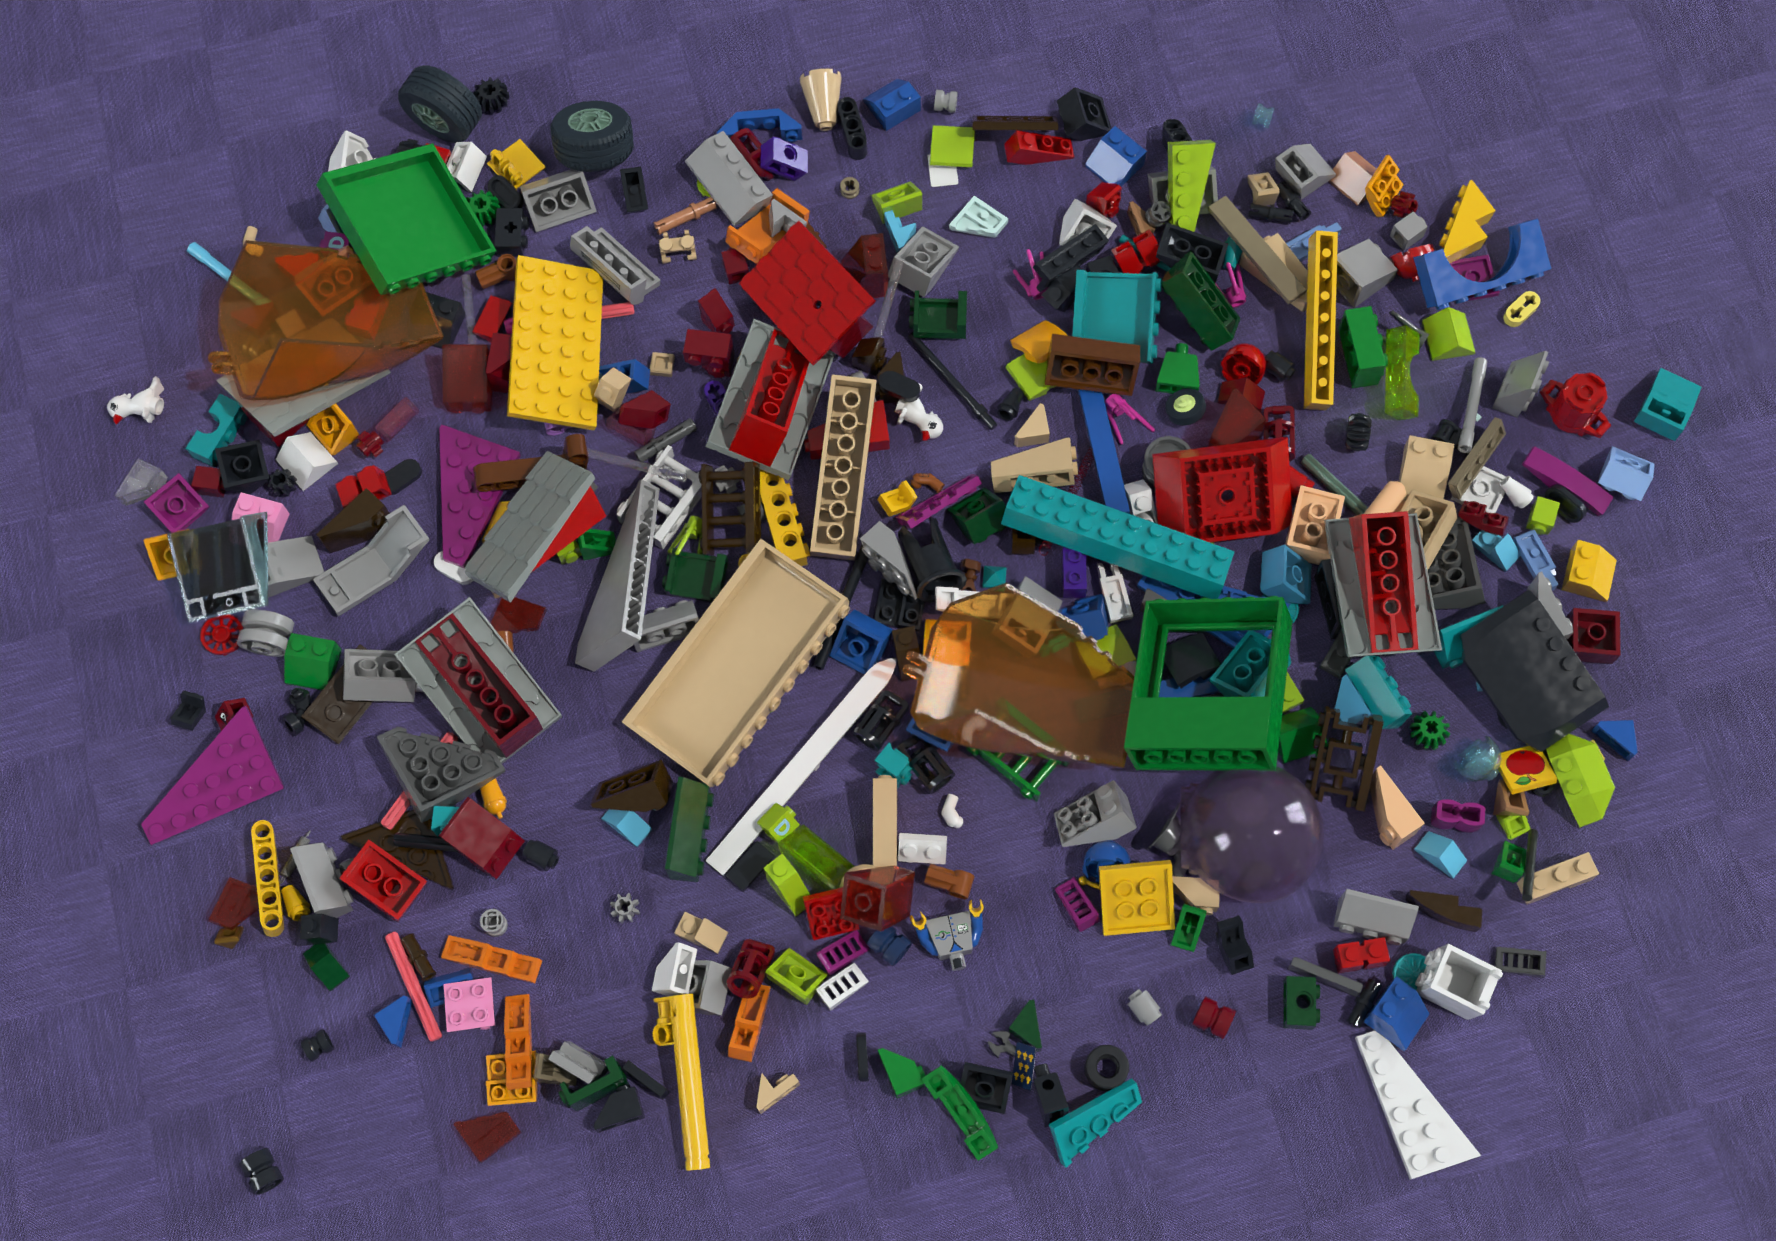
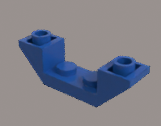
M779 108L736 112L717 131V134L724 131L730 139L732 135L744 128H749L752 131L754 129L780 127L782 140L788 142L803 140L801 124Z

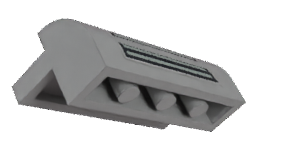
M586 226L571 236V250L631 304L636 305L643 302L646 294L660 286L661 280L602 227L594 232Z

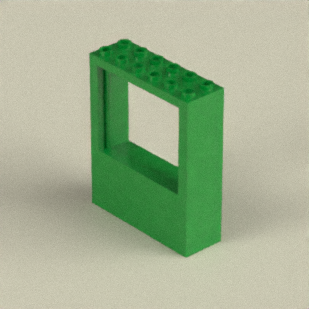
M1249 596L1246 598L1224 597L1222 599L1200 598L1190 600L1179 598L1177 600L1155 599L1146 601L1124 749L1136 770L1276 771L1293 623L1283 597L1255 598ZM1272 630L1265 697H1159L1168 632Z

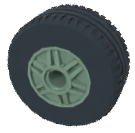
M422 65L414 68L398 91L399 104L405 113L425 131L446 142L456 143L465 141L482 117L481 105L475 95L455 77L433 66Z
M584 101L572 104L559 111L550 126L554 155L560 163L572 170L596 172L611 169L623 163L630 156L634 148L631 118L623 108L611 102Z

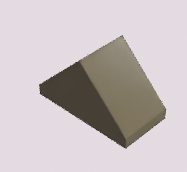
M537 1053L534 1079L536 1081L558 1085L565 1082L570 1086H576L577 1077L550 1061L548 1059L550 1055Z

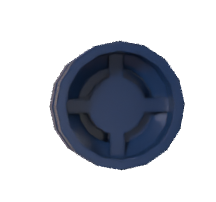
M885 921L871 936L867 946L877 954L883 953L882 958L893 967L906 954L912 942L903 934L897 935V929Z

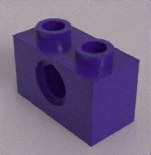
M773 136L761 145V168L796 181L808 173V150Z
M1063 547L1062 551L1063 598H1084L1087 592L1086 554Z

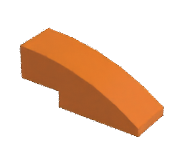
M752 984L750 985L748 991L754 989ZM761 985L757 996L749 999L742 998L728 1047V1057L752 1062L771 986Z

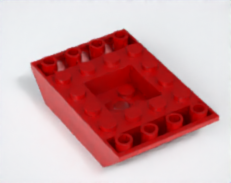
M1288 437L1152 454L1157 524L1207 542L1271 535L1290 526L1292 501ZM1224 491H1233L1231 499L1222 500L1221 495Z

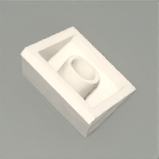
M311 432L287 437L276 458V461L284 470L288 469L291 475L297 478L296 484L303 491L338 464Z

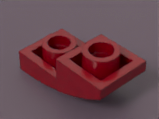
M1464 501L1459 511L1460 518L1481 530L1503 536L1508 525V516L1498 513H1487V505L1479 504L1476 501Z

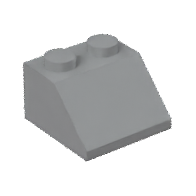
M695 960L689 994H693L695 1013L722 1016L728 991L727 980L732 968L714 961Z

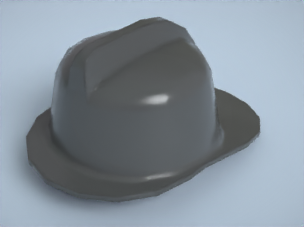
M1178 803L1173 809L1160 834L1147 849L1154 846L1167 855L1173 856L1183 846L1187 833L1185 827L1176 816L1181 803Z

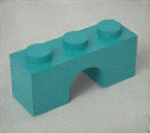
M222 394L218 395L209 410L213 419L219 422L218 428L208 434L197 430L185 448L193 458L213 467H216L218 463L215 449L229 446L235 440L240 426L247 420V415L238 403Z

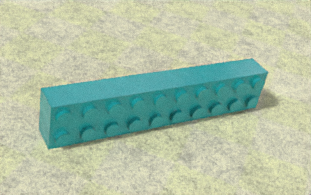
M1021 475L1018 476L1001 522L1002 525L1209 599H1218L1235 552Z

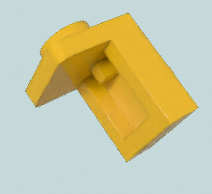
M905 480L901 482L897 489L880 494L877 500L890 517L910 509L917 499V495Z

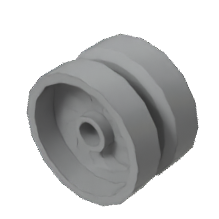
M253 609L245 611L241 624L245 629L240 630L237 645L247 651L260 655L285 656L289 641L286 637H289L293 631V620L284 615L266 610Z

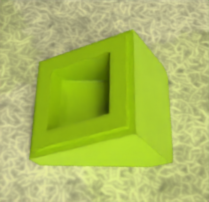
M1496 815L1509 840L1530 830L1526 816Z

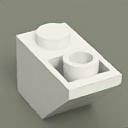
M1143 479L1125 484L1130 514L1157 524L1151 488Z

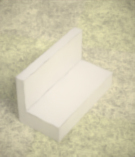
M456 142L446 166L455 181L461 184L468 192H472L487 156L472 142Z

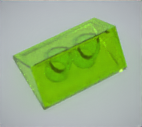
M804 824L782 839L778 844L781 854L783 853L787 859L826 891L839 888L846 872L855 867Z

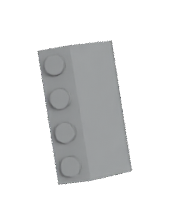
M724 131L706 139L685 160L687 166L733 226L757 215L770 205L773 194Z

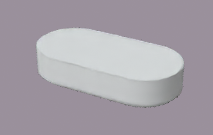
M443 551L435 556L434 565L441 574L462 585L470 584L474 581L466 575V567L462 568L445 562Z

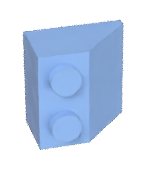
M1612 446L1599 475L1598 483L1608 491L1616 490L1622 493L1627 499L1641 501L1653 479L1654 463Z

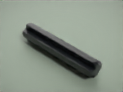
M395 833L393 844L398 847L458 852L440 836Z

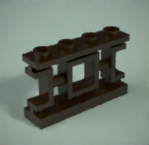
M1325 706L1324 713L1320 712L1317 726H1321L1320 734H1315L1313 748L1316 749L1315 757H1311L1309 761L1308 771H1312L1310 780L1306 779L1304 793H1307L1308 801L1312 802L1313 800L1322 802L1324 791L1346 795V807H1355V810L1365 812L1384 723L1381 715L1372 714V716H1368V714H1363L1361 725L1339 721L1340 709H1330V707ZM1330 718H1333L1332 728L1343 730L1342 740L1329 738L1328 745L1325 747ZM1367 725H1370L1363 754L1362 743L1351 742L1353 732L1366 734ZM1333 747L1355 751L1352 769L1330 766ZM1324 763L1323 773L1333 774V783L1320 782L1318 791H1315L1320 765ZM1359 769L1361 771L1355 798H1352L1353 788L1342 786L1343 778L1356 779Z

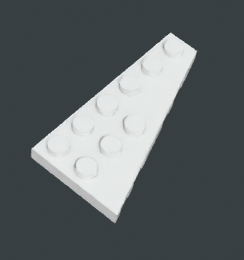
M1376 1031L1355 1038L1410 1180L1481 1156L1389 1040Z

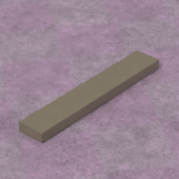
M1226 195L1208 207L1211 215L1288 305L1306 293V288Z

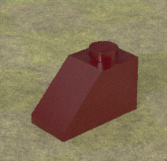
M714 288L698 300L701 319L712 332L728 334L735 326L734 318L719 292Z

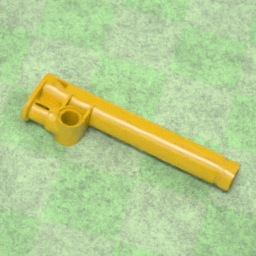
M693 994L654 998L653 1002L657 1003L659 1018L656 1019L657 1025L653 1029V1040L658 1046L674 1045L684 1157H686L685 1168L686 1171L710 1168V1159L708 1158L709 1149Z

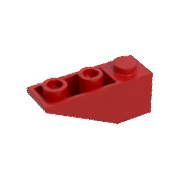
M1016 130L1004 143L1007 162L1028 165L1074 158L1072 142L1068 138Z

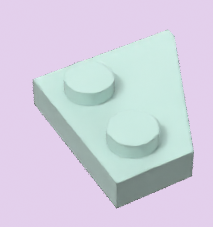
M973 196L949 224V229L996 238L1007 225L1008 218L976 196Z

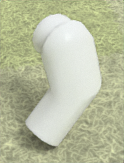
M948 794L942 809V817L948 826L958 829L963 825V818L955 810L958 797Z

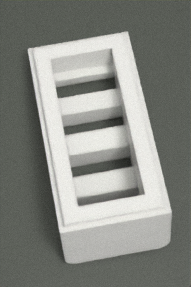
M854 962L815 990L831 1011L869 983V981ZM852 971L860 981L857 984L849 975ZM845 977L852 986L850 989L842 982V978ZM838 983L844 993L840 995L834 984ZM829 988L836 996L833 1000L826 992Z

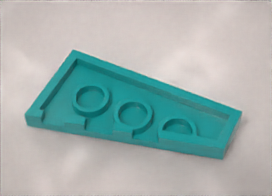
M1132 1078L1049 1124L1060 1162L1065 1168L1072 1163L1071 1159L1079 1152L1083 1154L1090 1148L1088 1144L1097 1136L1100 1138L1104 1136L1112 1123L1115 1121L1119 1123L1142 1103L1137 1083Z

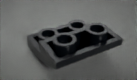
M882 579L879 584L873 619L887 627L901 629L915 626V631H919L925 602L919 598L914 599L909 594L904 595L896 583H889L886 579ZM914 584L915 590L917 592V587L919 585Z
M1203 633L1188 636L1166 647L1164 662L1181 689L1200 676L1205 680L1214 674L1221 665Z

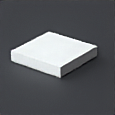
M1483 466L1462 498L1457 499L1452 496L1451 500L1462 505L1464 501H1476L1479 504L1487 505V513H1496L1505 494L1500 483L1506 476Z

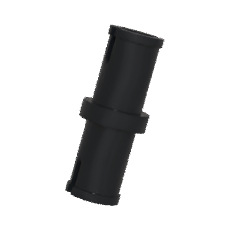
M1285 181L1280 182L1277 185L1279 196L1285 201V206L1288 209L1294 210L1300 221L1306 220L1311 215V211L1301 201L1298 193L1295 194Z
M1251 203L1250 209L1258 210V212L1249 211L1248 217L1267 219V222L1274 220L1291 224L1292 218L1284 217V215L1293 216L1294 210L1276 208L1275 205L1271 204L1270 206Z
M1368 978L1362 993L1354 1001L1356 1004L1346 1020L1347 1023L1350 1025L1354 1023V1027L1361 1028L1368 1011L1374 1007L1373 1002L1380 988H1382L1380 983L1377 982L1376 984L1374 980Z

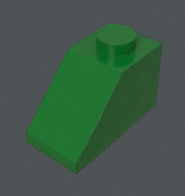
M884 1048L878 1049L879 1057L897 1098L924 1087L921 1078L925 1076L921 1065L917 1067L915 1061Z

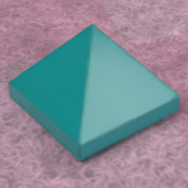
M984 566L982 588L1005 590L1007 567Z

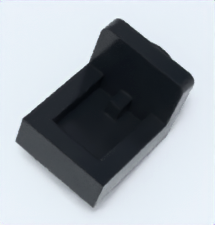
M182 691V703L170 718L171 724L193 731L206 712L204 697L197 693Z

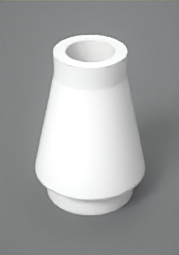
M1510 476L1504 478L1500 483V486L1504 489L1514 506L1524 508L1534 497L1529 488L1515 481Z

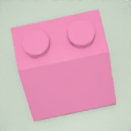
M241 492L232 513L231 542L252 548L263 543L279 541L290 513L282 503Z

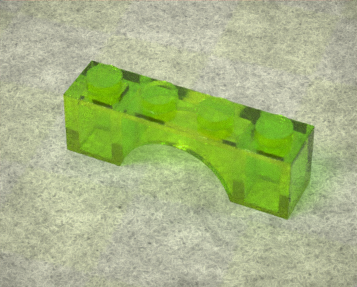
M1407 325L1386 329L1388 366H1386L1385 413L1397 420L1418 417L1419 396L1414 390L1410 378V363L1412 358L1419 354L1420 333Z

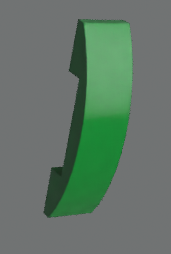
M939 1066L921 1078L935 1099L938 1097L941 1099L966 1135L964 1142L978 1161L998 1148L994 1135L980 1109L964 1087L943 1066Z

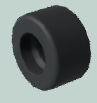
M1101 1045L1094 1048L1088 1055L1084 1065L1085 1076L1095 1089L1110 1091L1120 1086L1126 1080L1129 1072V1061L1125 1053L1118 1047ZM1110 1059L1115 1063L1116 1072L1113 1076L1103 1077L1099 1074L1097 1065L1100 1060Z

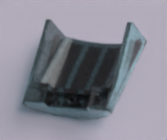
M267 512L243 515L239 519L167 534L188 623L268 606Z

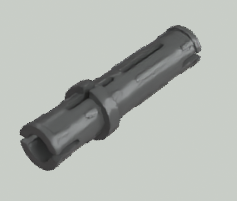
M688 418V420L660 437L650 439L648 444L635 450L634 455L639 463L642 464L661 450L666 449L668 445L671 446L696 431L697 427L693 420Z

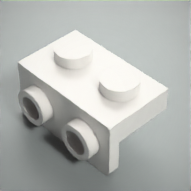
M899 834L898 861L930 864L946 863L947 836Z

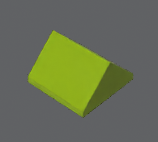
M911 181L871 195L883 224L885 223V212L893 210L895 218H901L922 210V192Z
M1447 307L1422 320L1423 330L1429 334L1426 341L1432 361L1474 355L1476 353L1465 313Z
M790 948L765 972L770 981L805 1005H808L816 993L815 989L822 985L828 975Z

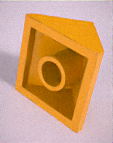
M336 403L310 417L307 423L308 428L331 455H336L359 436L353 423Z
M189 529L143 540L158 581L203 570L199 540Z

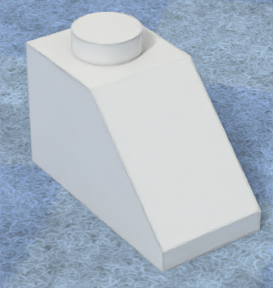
M679 942L675 943L656 967L652 991L665 996L689 994L697 949Z

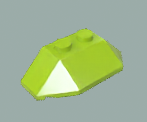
M1568 734L1548 747L1546 751L1570 809L1581 828L1603 819L1615 786L1597 744Z

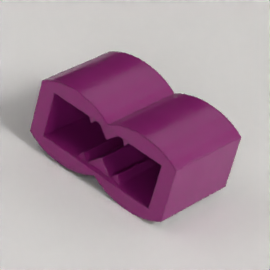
M1444 799L1437 801L1432 807L1431 825L1439 829L1456 828L1459 831L1471 833L1478 831L1485 824V807L1477 803L1460 804L1454 800Z

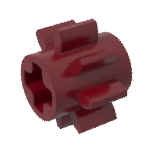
M1400 191V195H1395L1390 205L1391 209L1394 210L1393 215L1405 218L1413 211L1416 212L1418 202L1414 199L1415 194Z
M364 430L357 436L359 443L356 446L367 458L370 455L376 458L383 452L381 446L384 444V441L375 431L369 434Z

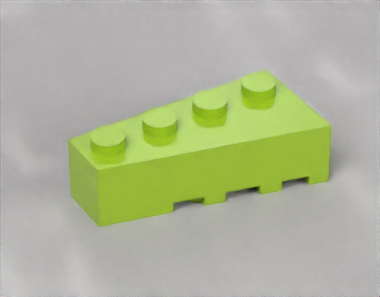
M1212 140L1168 142V205L1171 208V216L1168 219V223L1195 232L1216 144Z

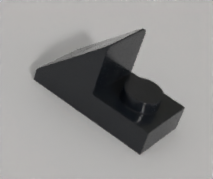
M642 167L620 169L627 212L647 210L648 203Z

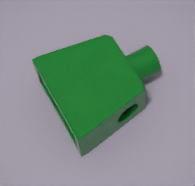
M1178 343L1175 346V352H1166L1157 379L1155 392L1173 394L1178 390L1186 388L1199 390L1198 358L1196 355L1188 354L1189 346L1187 344Z

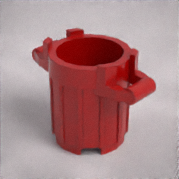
M1590 372L1586 374L1576 373L1567 379L1564 384L1549 380L1540 390V394L1547 403L1546 410L1550 413L1553 423L1559 429L1567 433H1578L1577 435L1581 437L1589 434L1601 438L1611 427L1610 422L1601 412L1608 396L1606 384L1599 376ZM1554 388L1558 389L1555 399L1549 395ZM1598 421L1602 422L1596 430L1591 427L1593 423L1596 425Z

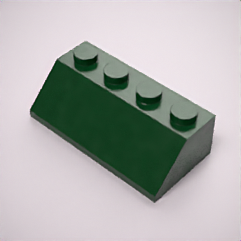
M1190 251L1165 273L1161 284L1164 292L1170 295L1175 302L1178 311L1185 315L1189 326L1197 331L1201 342L1213 351L1233 340L1241 318Z
M678 777L665 870L670 880L698 882L699 876L704 874L705 863L701 859L702 853L707 851L708 839L704 838L705 831L710 829L711 816H708V809L713 807L714 793H711L708 785L685 777Z

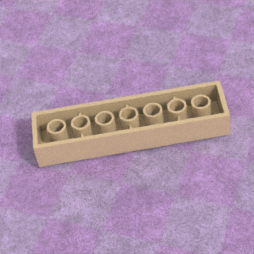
M832 375L810 556L855 561L876 392V380L841 375Z

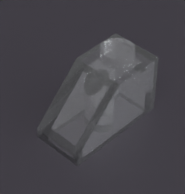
M137 459L116 492L115 497L125 506L148 499L166 484L168 477L160 468Z

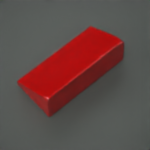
M490 295L472 333L491 342L493 333H498L512 302Z

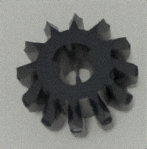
M489 77L486 82L481 79V85H475L476 91L473 94L478 99L484 113L488 110L492 114L495 110L501 112V106H507V100L510 95L506 84L501 83L498 78L493 81Z
M1357 413L1349 416L1345 439L1347 449L1366 451L1368 448L1372 422L1369 415Z

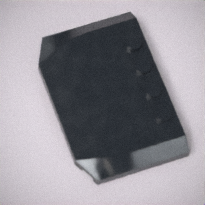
M1530 590L1525 591L1459 635L1462 641L1463 662L1515 739L1529 745L1538 752L1544 751L1609 707L1606 697L1540 600Z

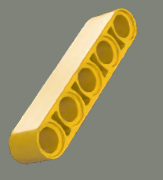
M260 820L254 823L251 829L260 922L263 932L267 936L276 937L284 930L276 840L271 823L266 820ZM266 830L269 832L266 837L257 836L260 831ZM265 852L272 854L271 857L266 860H262L259 858L260 855ZM265 875L274 876L270 882L262 881ZM268 897L276 898V901L271 905L264 903ZM272 919L279 921L275 927L266 926L267 922Z

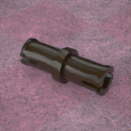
M413 933L406 935L401 939V943L410 957L409 962L411 965H415L422 981L425 982L432 979L436 972L427 959L428 954L426 950H422Z

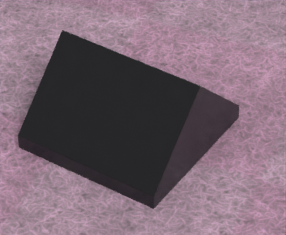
M260 439L215 449L225 490L251 494L270 480Z
M965 1062L961 1085L979 1109L1005 1114L1013 1072Z

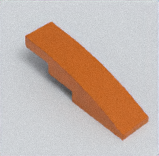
M448 935L441 956L442 959L534 984L542 964V960L539 958Z
M530 995L506 996L504 1019L507 1090L532 1087Z

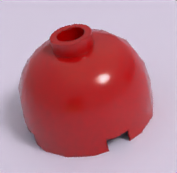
M1427 244L1408 249L1403 255L1402 252L1394 254L1390 259L1398 269L1397 274L1400 277L1417 282L1420 280L1413 257L1435 250L1433 244Z
M1241 343L1231 347L1221 361L1222 374L1227 381L1247 377L1258 385L1266 370L1264 354L1252 344Z

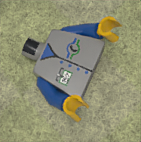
M980 899V906L973 908L972 900H970V911L926 920L924 914L920 912L921 920L915 922L911 915L910 921L916 927L915 930L920 944L932 956H938L939 960L950 959L952 971L965 969L964 955L972 953L973 948L978 945L983 932V902Z

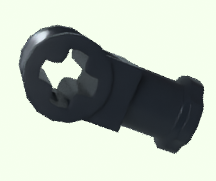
M1442 419L1439 422L1436 434H1433L1430 439L1454 444V449L1458 450L1462 429L1454 422ZM1477 439L1475 441L1473 440L1472 449L1477 443Z

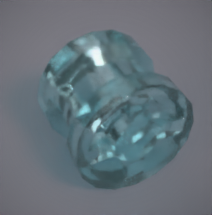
M1258 103L1252 124H1262L1265 128H1269L1275 108H1266L1263 104Z

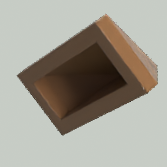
M1129 202L1127 214L1136 236L1149 229L1154 234L1157 227H1152L1147 223L1145 219L1146 212L1135 202Z
M1500 779L1493 815L1528 816L1529 809L1525 793L1520 792L1512 795L1505 781Z

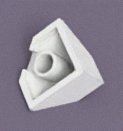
M347 130L344 131L330 157L328 171L373 160L367 149L369 145L366 140Z
M1074 199L1063 217L1059 244L1063 246L1095 224L1109 239L1117 225L1091 206Z

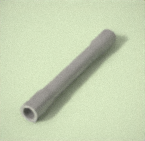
M1482 357L1476 358L1473 364L1470 392L1458 444V450L1462 453H1469L1472 450L1476 416L1488 363Z

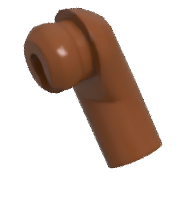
M916 473L910 481L911 486L915 489H919L922 484H926L937 493L945 485L931 473Z

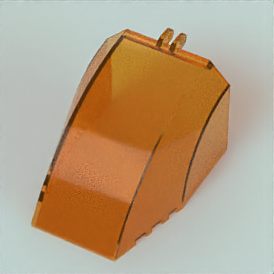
M246 240L219 299L218 334L224 351L209 353L208 360L213 363L211 369L214 374H232L240 399L253 401L275 400L321 392L371 377L418 355L443 339V333L423 283L412 289L408 287L403 288L392 295L390 293L380 295L362 262L358 260L357 255L349 253L348 257L338 255L339 251L331 248Z
M1008 583L951 602L931 628L925 655L923 656L913 651H908L906 654V658L910 662L921 666V669L907 664L903 666L902 670L907 675L918 680L910 712L918 728L922 731L952 743L985 751L1112 768H1124L1127 753L1124 749L1135 676L1123 665L1118 666L1111 659L1112 655L1108 651L1103 652L1096 646L1097 641L1092 636L1087 637L1082 632L1083 628L1077 622Z

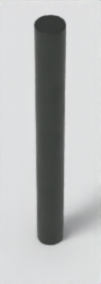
M1535 829L1528 831L1522 899L1524 901H1531L1533 894L1538 831Z

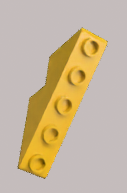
M1470 180L1467 186H1461L1457 197H1460V201L1455 202L1451 211L1454 217L1449 218L1445 227L1448 233L1443 234L1439 243L1449 263L1481 249L1488 236L1480 226L1488 223L1496 211L1473 180Z

